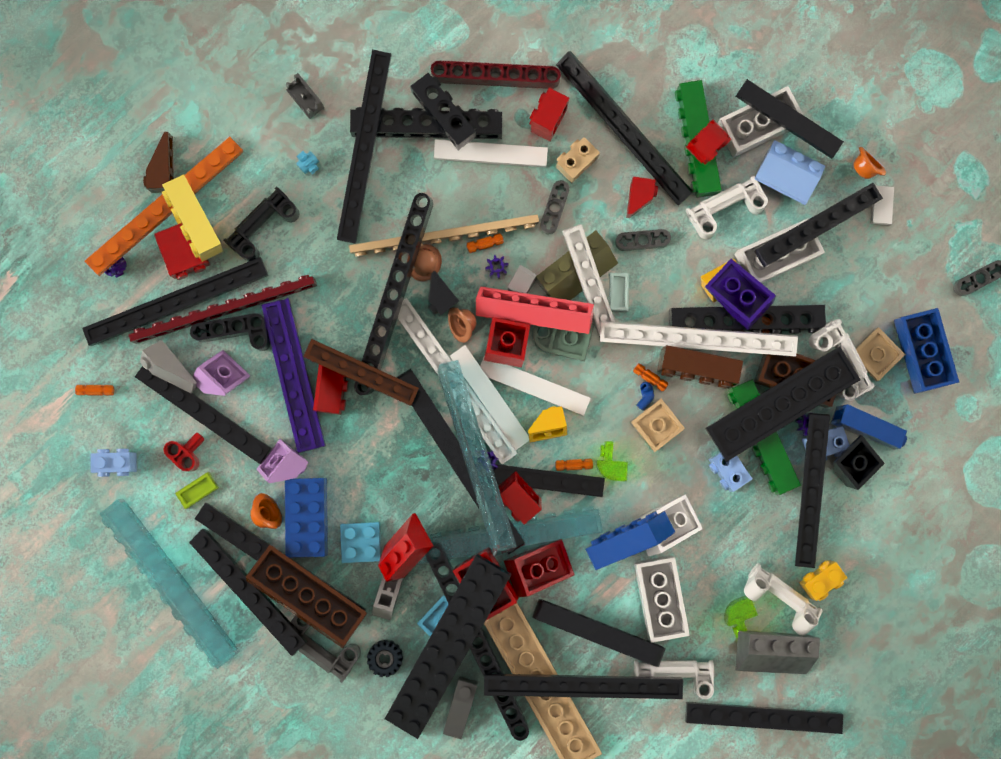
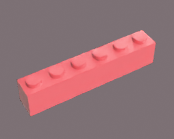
M481 286L476 296V316L494 317L589 334L592 325L594 304Z

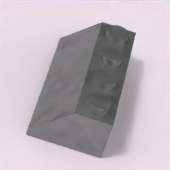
M738 630L735 670L807 674L819 658L820 638L811 635L800 636L799 634Z

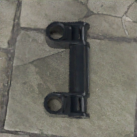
M276 186L275 191L268 198H264L234 228L235 231L223 241L247 262L257 259L260 256V252L248 239L275 212L287 222H295L299 218V210ZM288 209H293L291 215H285ZM248 249H253V253L250 256L245 255Z

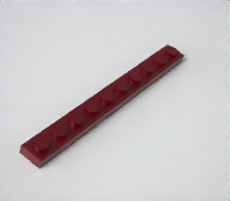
M304 275L299 277L298 281H285L276 288L272 286L266 287L257 294L254 292L243 295L244 298L238 300L236 298L228 299L225 301L226 304L219 306L218 304H213L204 311L194 310L185 317L175 316L166 323L160 321L153 323L152 327L147 329L145 327L133 330L134 333L128 334L130 342L138 344L191 327L197 323L207 322L316 287L317 283L313 276Z

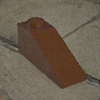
M169 132L163 133L146 168V176L143 177L144 187L151 193H162L164 191L162 184L174 179L173 136Z

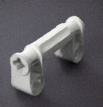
M755 176L750 177V180L742 184L738 183L700 202V205L692 209H686V214L700 238L708 240L713 237L717 229L713 214L742 199L752 214L757 215L763 212L768 199L759 181L754 179ZM753 201L761 202L762 206H755ZM703 226H709L712 231H704Z
M836 319L813 333L809 338V345L811 348L820 351H828L834 346L835 348L841 347L861 380L848 387L849 390L846 395L845 390L837 394V397L852 401L872 390L875 385L870 381L867 375L868 371L848 333H845L841 326V319ZM820 338L823 339V343L821 346H819Z
M759 563L753 567L744 588V593L750 600L756 601L765 592H771L796 611L792 627L800 636H805L817 626L823 611L820 607L817 608L812 605L809 599L799 594L773 573L765 571Z
M634 660V676L693 678V689L697 696L702 699H709L714 693L713 660H709V662H697L696 660L661 661L659 667ZM702 684H707L708 691L705 694L699 693V687Z

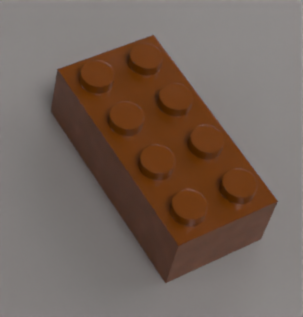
M666 345L661 349L657 372H662L661 375L665 377L677 375L684 381L696 379L699 380L700 384L710 385L716 383L719 388L729 389V387L733 388V386L739 384L743 361Z
M797 353L796 356L763 354L754 383L771 388L816 360ZM836 395L819 406L824 408L832 407Z

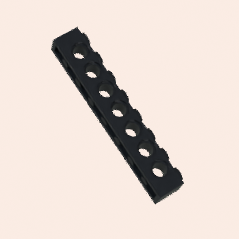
M357 107L355 110L350 109V133L352 137H356L361 107ZM382 108L376 137L448 138L428 112L423 111L422 108H413L412 110H404L403 108L386 110ZM442 109L440 110V112H441L442 114H446V113L449 112V111H442ZM469 109L468 111H463L465 119L467 121L471 120L477 128L474 139H502V112H499L497 109H489L487 111ZM387 119L394 120L392 125H385L384 122ZM406 119L413 121L409 126L404 125L403 122ZM426 119L432 121L429 126L422 125V122ZM481 120H485L488 122V125L481 127L478 123ZM454 122L452 127L458 129L461 125L459 122Z
M825 305L770 306L749 330L733 318L724 307L671 308L669 310V326L751 331L755 333H763V331L769 330L770 334H782V331H789V334H799L801 330H808V333L812 334L826 325ZM782 315L789 319L788 325L782 323ZM801 315L807 317V324H803L800 321ZM763 316H767L771 320L770 325L763 324ZM687 317L693 319V327L686 325L685 319ZM705 317H710L713 320L712 326L705 324ZM724 317H729L732 320L731 326L724 324Z

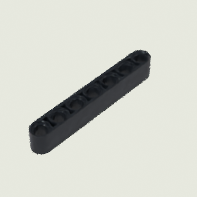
M538 599L532 616L536 620L656 667L660 666L666 649L663 646L651 643L648 640L542 599Z

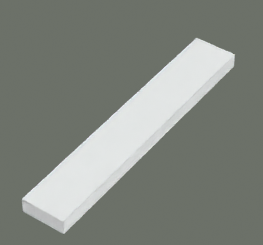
M435 139L434 160L546 168L548 147L469 142L458 151L450 140Z
M582 224L564 230L563 234L587 303L594 304L593 321L600 338L601 322H615L584 229Z
M466 345L451 354L450 358L515 451L529 441L528 434Z
M484 357L480 365L489 379L559 407L562 406V408L584 416L591 399L512 366L484 361Z

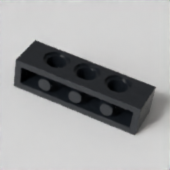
M427 73L410 86L411 93L459 151L476 137L475 130L477 128L471 120L467 121L463 116L465 113L461 107L453 104V98L449 92H444L440 88L441 83L439 80ZM430 93L438 94L435 99H430L428 95ZM444 107L450 109V111L446 114H442L440 112V110ZM454 122H459L462 124V126L458 129H455L452 127V124Z

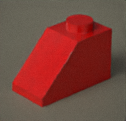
M632 178L626 218H631L650 204L653 197H657L658 186H655V179Z

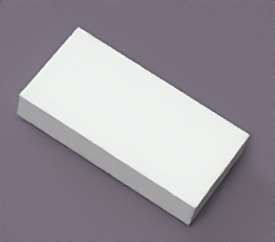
M876 186L883 199L872 205L871 224L891 225L894 187Z

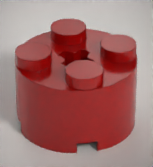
M712 119L685 148L701 164L704 163L706 165L718 154L717 151L731 141V138Z

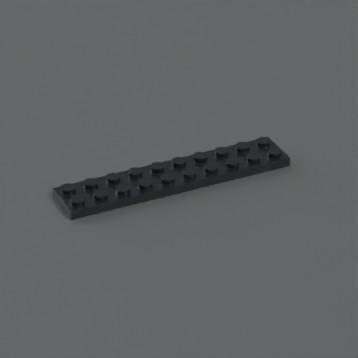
M479 554L475 556L388 711L385 720L416 739L420 737L510 579L511 573Z

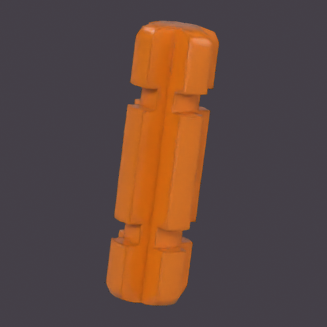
M499 233L495 234L494 237L488 236L476 240L477 242H468L467 249L469 253L476 252L477 249L483 250L493 247L494 244L496 246L503 244V236Z
M638 363L634 368L633 372L635 374L641 375V378L653 386L656 385L660 391H665L668 387V382L664 379L661 380L658 375L649 369L646 370L642 364Z
M76 385L75 394L114 395V386Z
M557 460L555 468L557 471H563L564 469H592L593 460Z

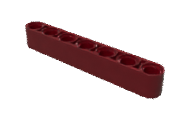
M435 61L430 68L431 76H435L440 83L554 89L559 85L561 77L559 69L554 66ZM437 69L444 70V73L441 75L435 74V71ZM456 70L463 72L460 76H456L453 73ZM475 71H480L482 73L479 77H475L472 75V73ZM493 72L500 73V76L498 78H494L491 76V74ZM512 73H517L519 77L513 79L509 75ZM530 74H536L538 78L532 80L528 76ZM554 75L557 79L551 81L547 76Z

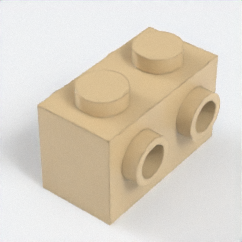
M585 137L581 140L577 139L570 146L571 150L567 154L563 152L557 158L556 168L571 183L589 168L600 155V152Z

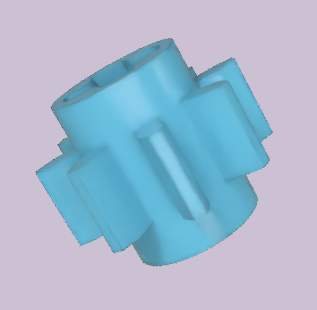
M302 151L296 156L299 160L296 164L304 174L307 172L314 174L319 169L317 166L319 160L311 151L307 154Z

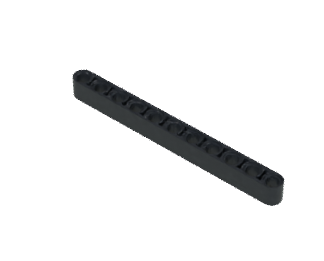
M418 193L412 201L362 358L363 363H372L374 368L379 370L382 368L432 212L433 200L425 193ZM422 198H427L428 202L425 207L419 206ZM420 216L422 219L421 224L414 226V218ZM415 235V242L409 245L407 242L408 237ZM405 253H408L410 256L407 263L402 262V256ZM402 271L404 274V278L402 281L398 282L396 280V274ZM393 290L398 292V297L395 300L390 298V293ZM390 308L392 315L387 319L384 316V311ZM382 326L386 329V334L383 337L378 333L379 328ZM375 345L380 347L378 355H375L372 351ZM355 381L354 389L357 394L369 395L374 391V389L368 387V390L364 392L361 389V384Z
M409 369L396 377L419 388L411 406L507 553L511 554L523 546L525 542L413 371Z
M432 543L433 547L431 549L436 548L441 554L438 557H432L429 550L426 558L449 604L455 592H449L446 587L449 584H454L458 588L460 583L453 573V567L442 545ZM441 566H446L449 569L446 575H441L438 572ZM481 628L476 637H480L483 642L480 645H471L472 654L483 676L484 674L492 673L504 674ZM489 655L491 660L485 663L481 661V657ZM493 696L513 738L518 741L525 740L529 735L528 723L515 696L503 698ZM509 708L516 709V713L513 715L507 714L506 711ZM523 726L525 729L522 732H516L515 728Z

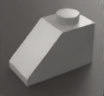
M520 265L508 286V291L528 294L536 281L537 275Z

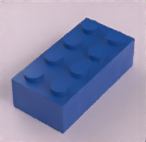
M938 308L894 320L902 351L906 354L904 359L914 394L959 383Z
M327 478L285 480V555L289 558L325 557L328 555Z
M654 511L643 519H635L628 525L624 524L617 527L615 531L601 534L600 537L592 540V545L585 550L595 570H598L659 545L673 535L675 530L665 511L658 514Z

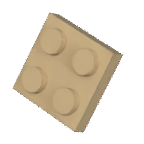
M879 327L855 348L868 371L867 373L876 382L906 355Z
M662 398L631 421V424L653 452L659 450L685 429Z

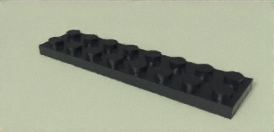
M839 346L705 429L727 462L861 379Z

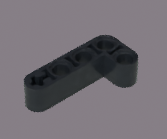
M258 313L197 323L190 329L191 337L199 342H210L249 335L251 346L259 351H265L271 345L266 321ZM260 318L262 321L261 325L254 328L253 322ZM242 322V329L235 331V324ZM219 325H223V332L216 334V328ZM201 330L206 331V333L201 334V337L197 335ZM260 337H264V344L262 346H257V339Z

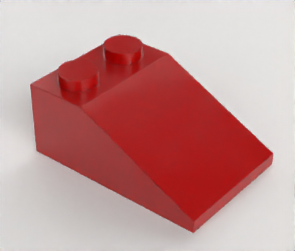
M562 539L504 560L507 571L512 574L510 580L518 597H528L575 575Z

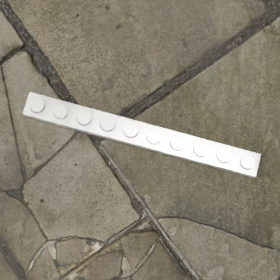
M407 298L404 299L398 320L498 458L499 462L504 464L518 453Z
M602 321L600 342L652 346L668 345L679 348L796 356L798 336Z

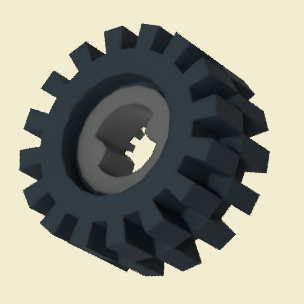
M378 641L371 647L367 655V665L369 664L370 671L372 670L373 674H377L379 677L394 675L402 665V650L394 641ZM383 654L386 656L388 654L390 656V662L382 663L380 661V655Z

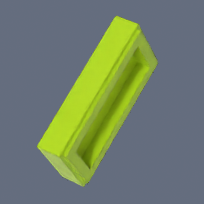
M207 472L175 494L183 507L188 509L219 489L211 474Z

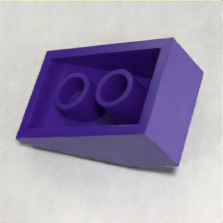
M730 259L705 286L731 316L748 330L774 303L776 297L773 292L733 259Z

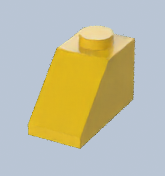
M562 406L549 407L540 413L528 430L530 443L568 435Z

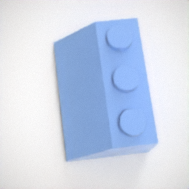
M774 140L765 154L754 179L806 205L822 176L825 165Z

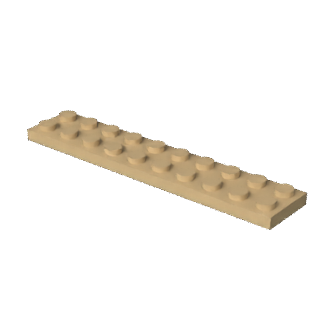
M518 603L484 622L512 674L558 675ZM525 696L560 759H594L602 754L571 697Z

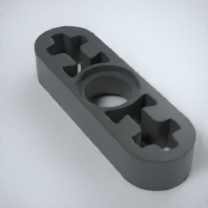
M563 180L556 181L553 184L540 225L541 230L545 234H553L557 230L569 193V185ZM561 185L564 186L563 189L566 192H562L560 199L556 198L558 190L555 188H559ZM551 203H558L560 210L552 212L549 208ZM550 216H553L552 225L554 227L548 230L544 223H548Z
M665 229L624 232L617 236L615 245L621 251L663 248L669 244L671 235ZM651 234H653V238H658L660 234L667 238L663 243L660 240H654V244H651ZM640 235H645L648 238L646 245L638 243ZM632 236H635V246H632L633 242H628L626 246H623V243H619L622 237H625V240H632Z
M994 261L957 280L954 284L955 293L959 296H965L1001 278V261ZM998 266L1000 267L998 272L990 275L989 271ZM978 273L984 275V283L977 282L976 275ZM969 282L972 283V285L966 287L964 290H961L960 287L962 286V284H966Z

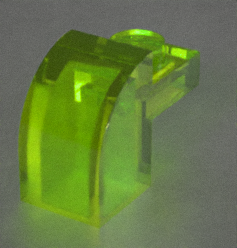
M604 441V445L600 446V457H603V460H595L598 472L608 480L627 481L628 462L612 461L613 442Z
M745 595L730 602L725 609V624L727 626H735L732 630L736 639H738V630L747 631L744 621L758 615L753 601Z

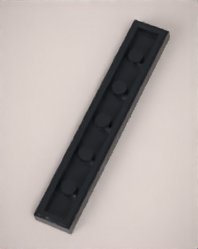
M746 79L735 96L831 159L844 142L748 79Z
M496 464L498 467L489 473L488 483L501 484L516 471L534 489L603 497L605 478L499 464Z

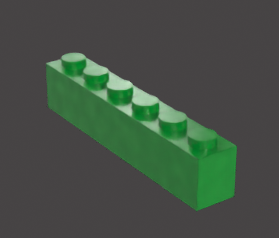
M702 80L679 83L677 90H675V99L680 104L678 116L683 121L681 133L682 137L686 138L687 145L709 123ZM685 145V155L689 156L690 161L688 163V172L692 174L693 178L691 189L695 193L696 198L720 193L722 189L716 156L706 165L704 163L701 164L685 148L687 146Z
M753 379L728 390V398L732 405L735 404L736 409L760 395ZM777 431L753 445L752 451L755 457H759L761 461L760 469L764 475H767L770 481L768 486L772 493L775 492L776 495H781L801 486Z

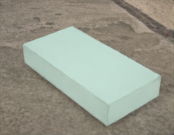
M629 273L609 274V305L611 311H629Z

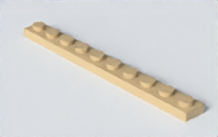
M538 214L424 233L421 246H423V242L430 241V244L442 243L441 239L449 238V241L460 240V236L468 235V238L479 237V233L486 232L487 235L497 234L498 230L505 229V232L516 231V227L524 226V229L534 228L535 224L539 223ZM415 235L408 237L407 242L409 245L415 242ZM401 237L349 245L350 253L358 257L367 255V251L374 250V254L386 252L385 248L393 247V250H397Z

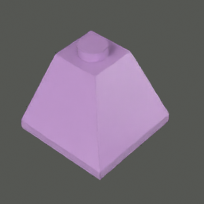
M222 350L198 366L192 377L197 382L196 386L204 394L225 396L247 380L250 375Z
M279 439L258 466L257 471L268 483L297 478L299 474L305 471L308 461L287 443Z

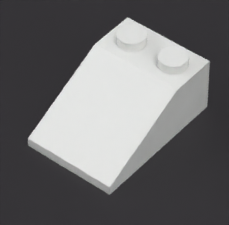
M686 494L639 517L643 519L654 511L657 514L665 511L675 530V533L662 543L647 549L648 556L660 554L703 529Z

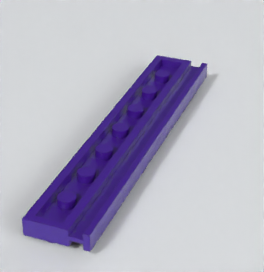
M286 298L263 304L261 307L297 452L301 453L325 447L326 444L318 412L313 410L314 396L290 300Z

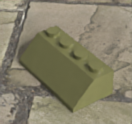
M595 230L586 238L599 276L601 277L616 266L618 262L609 245L598 231ZM570 251L536 276V282L548 297L572 300L583 291Z

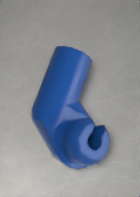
M643 382L640 385L642 399L636 406L642 411L654 399L653 386L649 382Z

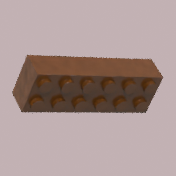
M271 545L268 546L246 576L247 582L341 648H344L367 615L366 611Z

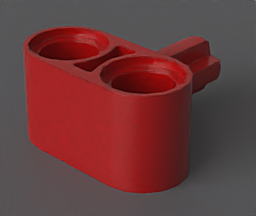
M195 433L185 445L181 442L169 441L164 446V454L182 471H195L199 467V459L193 452L205 439L201 434ZM173 445L178 446V452L175 455L171 453ZM187 458H191L192 460V466L190 468H187L185 466V460Z

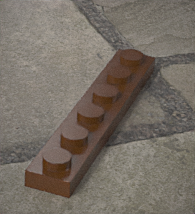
M311 339L303 356L314 363L409 406L412 405L419 389Z

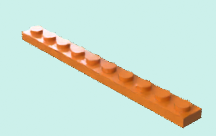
M230 136L184 175L194 194L243 153V149ZM162 194L89 256L85 263L98 276H101L172 214L171 209L173 206L168 207Z

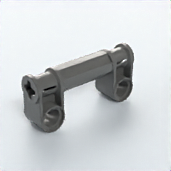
M295 615L291 623L308 641L299 652L327 673L331 672L343 683L361 655L358 645H347L339 656L335 657L305 635L310 625L302 624ZM346 651H354L355 658H349L346 654Z

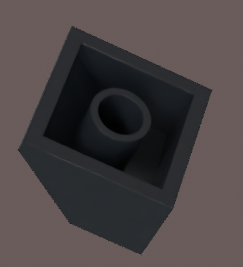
M433 271L430 276L428 303L430 305L428 309L434 316L438 314L440 317L459 300L436 271Z
M862 435L833 462L835 473L846 487L859 490L885 464Z

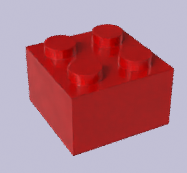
M548 88L546 93L543 92L538 101V109L534 108L530 116L529 125H531L532 133L551 142L568 109L569 97Z
M492 317L484 361L522 368L530 324Z
M516 471L498 486L499 503L504 508L508 507L512 511L511 515L517 522L521 521L525 525L542 510L541 498Z

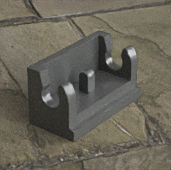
M297 73L294 75L295 80L292 83H286V91L307 117L311 119L324 109V106L308 84Z

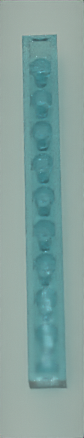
M455 360L440 364L437 373L493 555L497 556L511 552L517 547L459 361Z
M118 499L100 513L102 523L113 531L114 539L118 543H122L126 548L124 550L126 555L135 560L139 572L148 577L149 585L154 590L157 589L160 593L161 601L165 605H169L173 610L171 611L173 617L182 622L186 634L195 639L196 647L201 652L204 651L207 655L208 663L218 669L240 652L127 502L124 499Z
M594 506L583 507L581 512H575V509L563 511L564 515L556 516L555 512L544 514L545 518L537 519V516H534L525 525L522 522H517L515 519L510 520L525 542L523 546L603 532L599 509H594ZM489 524L484 529H480L479 526L469 527L467 532H461L460 529L451 530L449 535L444 536L441 535V532L430 534L431 542L441 544L448 559L476 555L488 547L491 552L505 550ZM436 548L431 549L429 552L432 557H438L441 554ZM426 555L418 562L417 565L429 563L426 558Z

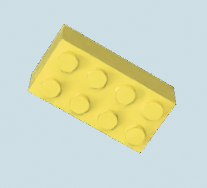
M181 175L162 184L164 199L168 207L173 206L171 211L177 224L182 223L180 228L186 241L191 240L192 243L189 245L196 258L200 257L203 262L223 252L221 243L186 177Z

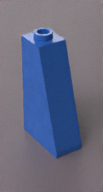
M848 404L836 407L830 423L836 427L843 426L846 431L859 436L862 435L864 438L892 449H901L907 441V430Z

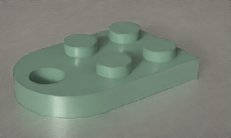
M593 323L589 334L548 328V334L544 337L538 335V330L541 326H534L533 338L541 350L585 362L594 328Z

